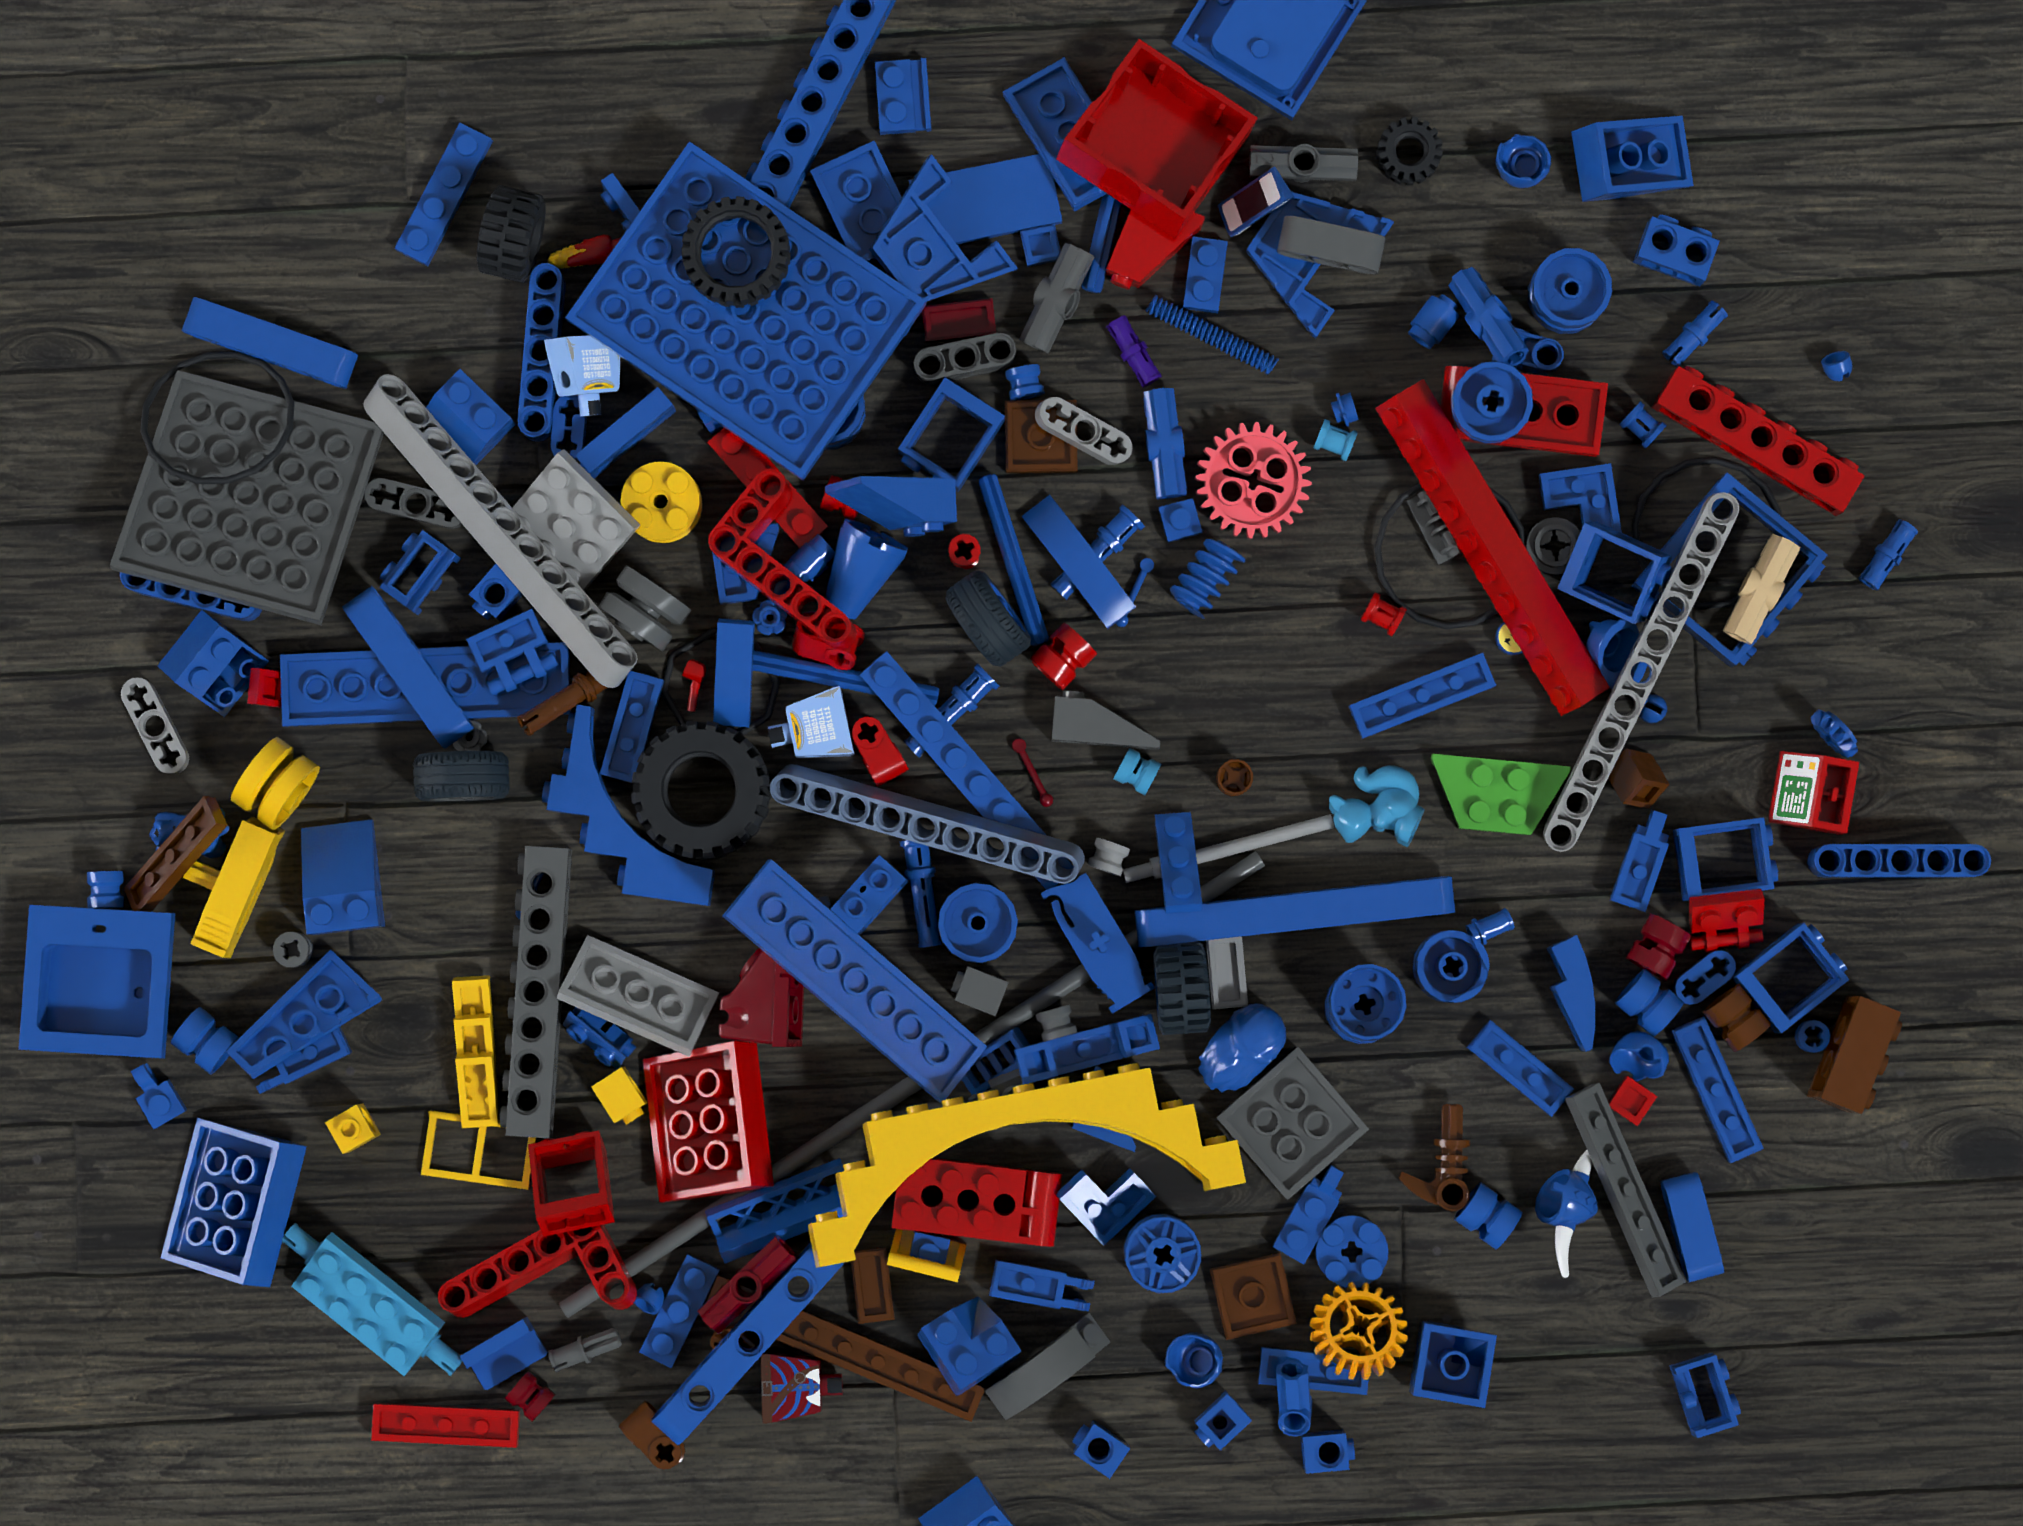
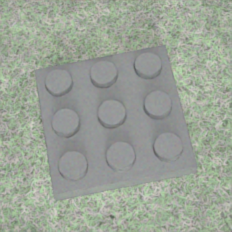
M565 449L554 456L513 506L515 512L584 592L640 527V524Z

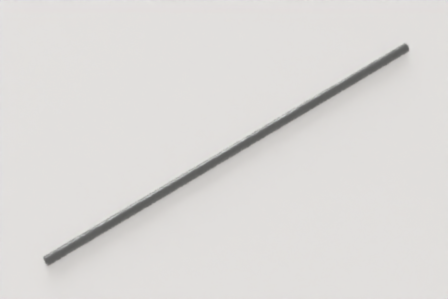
M1256 851L1202 885L1200 887L1202 903L1211 902L1265 867ZM1136 929L1124 936L1133 952L1140 948L1138 947ZM1080 964L974 1033V1035L987 1046L1014 1027L1023 1024L1035 1016V1014L1040 1013L1077 989L1091 978L1083 965ZM909 1076L772 1164L773 1182L777 1183L861 1129L863 1127L862 1124L871 1121L870 1114L892 1109L921 1090L922 1087ZM756 1190L724 1195L625 1259L623 1262L630 1276L636 1275L710 1227L705 1210ZM590 1282L559 1302V1306L566 1317L569 1318L600 1297L593 1283ZM616 1283L614 1286H612L611 1290L622 1283Z

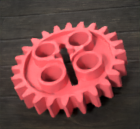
M1259 422L1253 424L1251 432L1247 431L1244 423H1240L1237 435L1230 428H1227L1225 430L1226 441L1215 436L1213 442L1217 449L1214 450L1206 447L1203 450L1210 459L1209 461L1199 460L1197 463L1200 468L1205 470V473L1195 476L1194 480L1204 483V487L1198 489L1196 495L1207 496V500L1200 507L1201 509L1212 507L1214 511L1209 517L1210 521L1217 517L1223 519L1220 530L1225 529L1231 524L1233 525V536L1235 537L1242 529H1246L1247 538L1252 539L1255 530L1258 529L1262 538H1266L1269 526L1276 533L1281 532L1279 521L1282 520L1286 524L1291 525L1294 522L1289 513L1301 514L1303 512L1297 501L1309 500V496L1301 492V489L1312 485L1311 481L1302 479V475L1310 471L1311 468L1300 466L1299 461L1306 454H1294L1293 450L1298 443L1296 440L1288 445L1284 443L1286 431L1275 437L1273 436V425L1271 424L1263 433L1260 432ZM1244 449L1250 454L1251 462L1248 467H1238L1233 462L1234 450ZM1278 460L1283 464L1285 471L1282 478L1274 479L1269 476L1266 470L1269 461ZM1223 469L1232 470L1243 476H1250L1253 472H1256L1258 474L1257 480L1281 486L1283 492L1278 493L1262 485H1257L1251 490L1248 488L1249 482L1247 480L1224 475ZM1233 483L1237 485L1240 491L1237 501L1230 502L1224 499L1221 493L1223 484ZM1259 494H1267L1273 499L1274 505L1271 512L1263 513L1257 509L1255 501Z

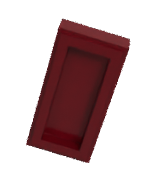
M993 298L927 305L922 310L926 343L969 339L996 333Z

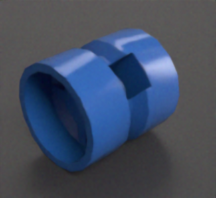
M1643 969L1623 989L1614 1003L1628 1016L1637 1015V1024L1650 1035L1656 1036L1675 1017L1684 1002L1670 989L1662 991L1660 989L1661 981L1647 969Z
M198 1007L179 1027L170 1044L187 1056L195 1053V1063L212 1075L229 1058L226 1051L240 1037L226 1026L216 1028L214 1017L202 1007Z
M1480 1182L1470 1192L1467 1204L1457 1211L1454 1220L1469 1231L1477 1229L1479 1231V1238L1496 1250L1514 1230L1523 1212L1507 1200L1499 1202L1497 1200L1498 1194Z

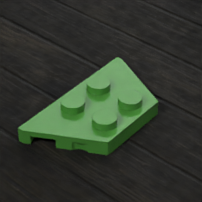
M1431 754V762L1435 766L1442 784V790L1450 804L1457 828L1465 830L1531 835L1570 773V766Z

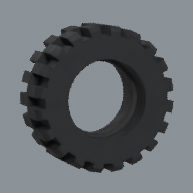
M689 721L684 725H675L666 729V733L660 737L656 736L649 743L650 746L645 753H641L637 761L639 762L637 770L633 772V793H631L639 823L643 825L647 831L646 833L663 848L683 857L707 860L709 858L724 857L730 852L738 851L746 845V842L751 837H755L769 812L768 806L771 799L770 775L762 759L763 757L752 743L738 731L720 725L717 722ZM694 757H710L720 761L729 769L735 781V799L730 810L721 819L713 823L693 824L687 822L677 815L669 801L668 785L673 772L680 764Z

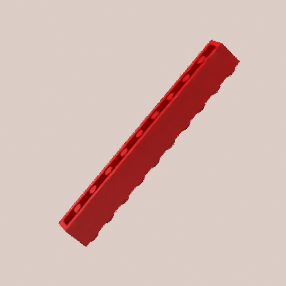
M1420 380L1376 407L1375 409L1380 415L1383 424L1389 430L1403 457L1409 463L1421 487L1435 506L1440 518L1444 521L1458 548L1464 554L1476 578L1482 584L1496 611L1502 617L1514 641L1520 647L1560 715L1563 716L1583 706L1610 688L1425 380Z

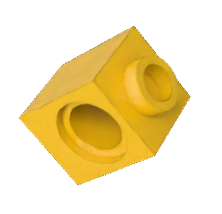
M625 1066L591 1086L614 1123L623 1120L627 1125L644 1114L641 1107L648 1102Z
M364 1103L356 1104L325 1122L342 1154L350 1153L381 1135Z

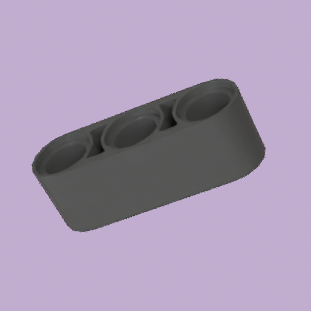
M1285 216L1277 253L1294 259L1376 275L1379 274L1386 238L1372 232L1297 216Z
M995 333L928 347L920 350L915 356L914 371L917 379L922 383L935 385L940 384L944 377L954 381L1005 370L1015 361L1016 345L1009 335ZM996 344H1005L1010 349L1009 356L1003 360L994 359L990 354L991 348ZM962 351H969L975 356V361L969 367H961L955 362L956 355ZM933 358L939 362L940 368L935 374L927 375L921 371L920 365L925 359Z

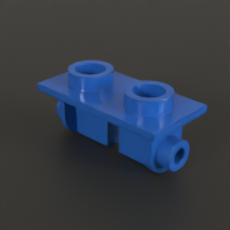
M575 1007L572 1012L568 1013L563 1023V1026L567 1028L566 1032L576 1042L581 1044L584 1042L594 1050L595 1057L606 1066L612 1065L618 1070L625 1058H628L637 1047L632 1043L633 1038L615 1024L606 1033L603 1032L601 1027L607 1022L606 1020Z

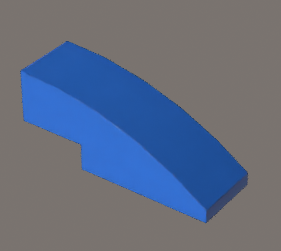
M1572 935L1547 947V951L1562 981L1549 987L1580 1051L1587 1052L1593 1049L1595 1033L1593 982L1587 958L1577 935Z

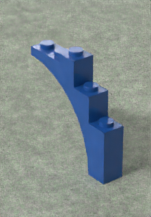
M577 705L576 712L569 713L567 733L572 734L570 748H564L562 757V769H567L566 776L552 774L551 782L545 781L542 802L547 803L546 810L589 817L588 823H582L580 832V844L585 845L584 852L627 858L626 865L620 864L617 878V886L623 887L622 894L710 906L715 871L684 863L663 853L642 838L618 811L606 790L597 765L593 739L595 709L590 706Z

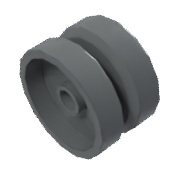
M626 565L616 579V582L623 591L632 596L631 599L628 601L615 592H607L597 607L616 620L614 623L641 642L645 640L663 652L673 636L668 628L657 621L658 618L661 616L673 625H682L691 609Z

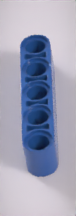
M550 263L537 265L530 275L517 419L521 432L529 440L535 442L544 441L551 435L553 409L557 392L548 358L543 361H537L533 359V352L537 346L545 344L544 340L562 337L566 291L563 275L555 265ZM546 274H553L557 277L556 285L550 290H543L539 287L540 279ZM544 309L552 310L554 317L551 323L547 325L536 323V317L540 311ZM536 380H545L548 384L547 391L541 396H532L530 394L532 383ZM534 415L543 416L545 420L543 428L537 432H531L527 429V422Z
M193 297L181 330L198 339L343 389L347 388L358 358V354L350 350L197 297Z
M370 586L342 606L349 619L444 749L474 729L471 721L373 586Z
M1828 844L1817 846L1811 850L1808 855L1807 864L1809 870L1814 875L1822 878H1969L1986 873L1991 865V857L1986 848L1977 844ZM1824 851H1828L1834 857V866L1829 871L1824 870L1819 864V857ZM1860 851H1864L1870 857V866L1865 871L1860 870L1855 863V857ZM1896 851L1903 853L1906 857V866L1901 871L1896 870L1891 863L1892 855ZM1932 851L1937 852L1942 858V865L1937 871L1932 870L1927 862L1928 856ZM1968 851L1973 852L1978 859V865L1973 871H1970L1964 865V856Z

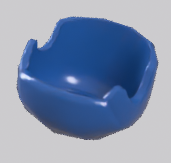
M1515 134L1505 143L1501 142L1499 144L1496 155V167L1500 177L1510 186L1520 189L1529 188L1537 185L1549 173L1551 155L1546 144L1535 136Z
M1635 1031L1622 1036L1611 1052L1609 1063L1616 1074H1620L1622 1071L1630 1072L1634 1081L1647 1077L1656 1079L1664 1075L1669 1062V1053L1662 1042L1646 1032Z
M1196 1332L1187 1333L1176 1337L1167 1347L1165 1366L1173 1373L1177 1382L1181 1385L1199 1389L1212 1384L1222 1372V1351L1218 1344L1208 1335Z

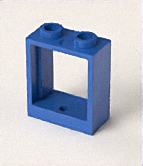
M944 377L899 446L898 453L903 456L901 462L917 473L922 468L933 475L932 478L955 479L956 491L959 492L1005 422V415ZM945 399L988 426L956 477L913 450V447Z
M1597 521L1585 522L1557 589L1630 623L1645 622L1646 619L1650 618L1658 601L1655 599L1659 587L1664 586L1669 579L1672 571V566H1669L1672 555ZM1603 539L1654 561L1635 607L1585 585Z
M1764 817L1673 830L1682 901H1688L1690 897L1754 889H1762V891L1774 889V882L1778 881V869L1776 861L1770 860L1768 846L1773 845V834L1770 824L1765 825ZM1750 829L1758 882L1701 889L1694 836Z
M879 855L830 910L857 934L861 935L908 883V880ZM866 886V890L860 893L861 887Z
M1797 923L1732 976V980L1736 985L1740 984L1751 997V1004L1754 1008H1759L1770 1021V1028L1774 1033H1783L1849 981V978L1844 973L1847 970L1846 965L1835 953L1830 955L1822 946V943L1825 941L1823 936L1812 924L1807 927L1805 923ZM1798 938L1829 979L1784 1014L1753 975V972Z

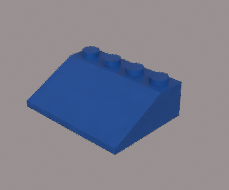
M197 1118L161 1259L242 1285L270 1287L307 1146L235 1126Z

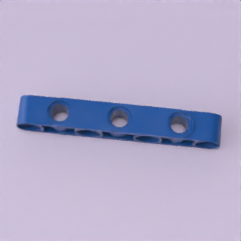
M810 1242L798 1255V1259L775 1280L662 1405L651 1419V1422L676 1445H680L844 1263L816 1268ZM796 1276H802L809 1282L807 1290L800 1294H795L788 1288L789 1281ZM745 1331H754L760 1339L756 1346L745 1348L739 1343L740 1335ZM702 1385L708 1388L710 1391L709 1398L704 1402L692 1400L689 1392L693 1387Z

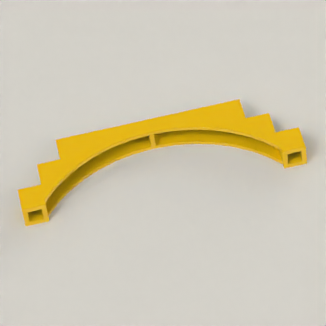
M1139 1063L1117 1067L1119 1074L1105 1076L1104 1070L1083 1073L1084 1080L1072 1083L1069 1081V1076L1047 1080L1048 1087L1035 1089L1034 1083L1012 1087L1013 1094L999 1096L998 1090L977 1094L978 1101L964 1103L963 1097L942 1100L943 1107L931 1110L928 1109L927 1103L906 1107L907 1114L893 1117L892 1110L870 1114L871 1121L862 1124L870 1166H865V1160L843 1164V1172L835 1174L843 1217L838 1218L837 1211L815 1215L816 1222L808 1224L815 1266L819 1268L856 1260L854 1249L869 1222L886 1199L903 1181L931 1158L951 1146L980 1133L1005 1126L1035 1122H1069L1101 1127L1130 1136L1161 1151L1180 1163L1202 1181L1204 1191L1246 1183L1238 1140L1227 1142L1226 1135L1204 1139L1205 1146H1202L1194 1104L1183 1106L1182 1099L1161 1103L1162 1110H1159L1151 1069H1140Z

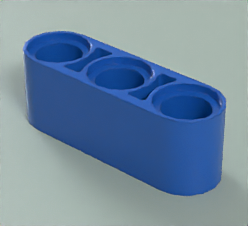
M1693 1172L1662 1180V1195L1687 1282L1723 1274V1262L1698 1173Z

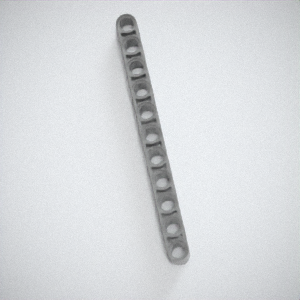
M384 374L379 377L363 403L367 414L591 675L605 687H618L637 663V653L409 387L395 375Z
M1724 492L1715 493L1704 502L1672 567L1669 579L1657 597L1658 601L1650 618L1646 619L1543 830L1546 843L1555 851H1567L1576 844L1739 513V503L1731 494ZM1719 498L1725 499L1730 505V513L1724 519H1717L1712 513V505ZM1702 531H1707L1714 537V545L1708 552H1701L1695 543L1697 535ZM1686 564H1692L1698 570L1697 580L1690 585L1684 584L1679 577L1680 569ZM1669 597H1677L1682 603V610L1676 617H1668L1663 611V604ZM1660 629L1666 636V642L1662 648L1653 650L1647 644V637L1651 631ZM1638 662H1645L1650 668L1649 677L1643 682H1635L1631 677V669ZM1621 695H1630L1634 701L1632 711L1625 715L1617 713L1615 710L1616 699ZM1607 727L1616 729L1618 733L1617 742L1611 747L1602 746L1598 738L1599 733ZM1589 760H1598L1602 765V772L1595 779H1587L1583 775V766ZM1580 792L1586 797L1584 808L1576 812L1570 811L1566 804L1567 798L1572 793ZM1557 825H1566L1570 829L1569 839L1561 844L1554 843L1550 836L1551 830Z

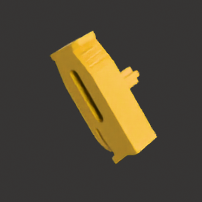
M251 817L247 821L242 820L221 871L196 861L184 874V879L212 890L190 944L222 958L232 957L271 869L276 848L285 830L279 827L276 830H272L255 817Z

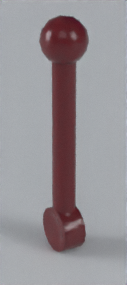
M1020 738L1015 739L1012 743V748L1014 752L1020 754L1040 794V804L1043 807H1050L1054 799L1051 794L1046 792L1025 750L1026 742Z

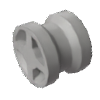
M1096 838L1094 844L1096 852L1094 856L1089 858L1087 865L1121 877L1123 871L1121 863L1123 858L1128 856L1130 849L1101 838Z

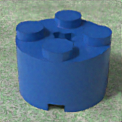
M1457 930L1437 932L1426 938L1416 950L1413 958L1414 978L1419 988L1436 1001L1445 1003L1463 1002L1477 995L1483 988L1489 972V957L1481 942L1468 933ZM1447 957L1450 961L1457 960L1459 966L1455 968V976L1452 973H1444L1443 971Z

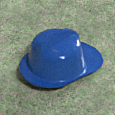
M1612 619L1601 622L1591 621L1589 623L1591 633L1587 639L1586 648L1612 690L1640 633L1636 624L1624 619L1618 621ZM1638 662L1632 667L1631 677L1635 682H1640L1647 668L1645 662Z

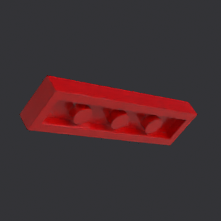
M725 427L707 442L746 488L762 470L768 468L778 470L766 455ZM776 481L769 483L765 488V494H776L781 487V483ZM788 481L792 490L791 497L774 520L797 547L800 548L817 534L821 535L828 529V526Z
M374 1403L371 1441L517 1448L520 1410Z

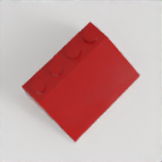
M731 1041L693 1049L690 1057L676 1052L643 1059L659 1202L738 1193L774 1186L757 1043Z

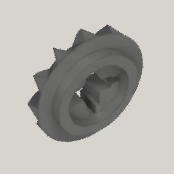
M1558 517L1547 518L1532 528L1528 534L1526 549L1542 573L1559 575L1564 573L1580 531L1572 522ZM1552 531H1554V537H1556L1558 543L1570 545L1558 551L1557 561H1555L1551 550L1540 549V546H1544L1551 541Z

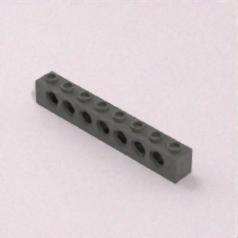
M525 846V853H519L518 875H523L522 889H517L515 897V910L521 911L520 925H514L513 947H518L517 961H512L510 969V982L516 983L515 997H510L508 1001V1019H513L512 1034L507 1033L505 1042V1054L511 1055L510 1070L505 1069L503 1074V1091H508V1105L502 1106L500 1114V1127L506 1128L505 1136L553 1137L562 1001L557 999V995L564 982L572 849ZM542 873L548 874L552 879L551 889L544 894L538 893L534 888L535 878ZM539 909L547 911L550 917L548 926L542 930L536 929L531 921L533 913ZM536 945L543 946L547 951V959L540 966H535L529 959V952ZM533 981L540 982L545 989L543 998L538 1002L531 1001L526 993L528 985ZM531 1017L539 1019L542 1024V1032L536 1038L527 1036L524 1031V1024ZM528 1053L536 1055L540 1062L539 1069L534 1074H528L522 1068V1059ZM526 1089L533 1091L537 1096V1104L532 1110L522 1108L519 1103V1096Z

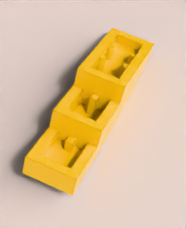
M490 976L455 977L452 980L455 1010L454 1031L457 1051L455 1062L462 1128L498 1126L497 1072Z

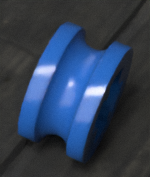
M1804 1021L1795 1031V1041L1799 1048L1805 1052H1820L1829 1044L1830 1032L1827 1026L1820 1021ZM1808 1027L1809 1030H1814L1815 1027L1819 1029L1817 1037L1820 1039L1819 1044L1810 1043L1809 1046L1805 1043L1808 1036L1804 1032Z

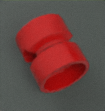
M1065 622L1050 636L1051 644H1043L1029 659L1062 691L1076 677L1075 669L1077 667L1084 669L1097 655V652Z

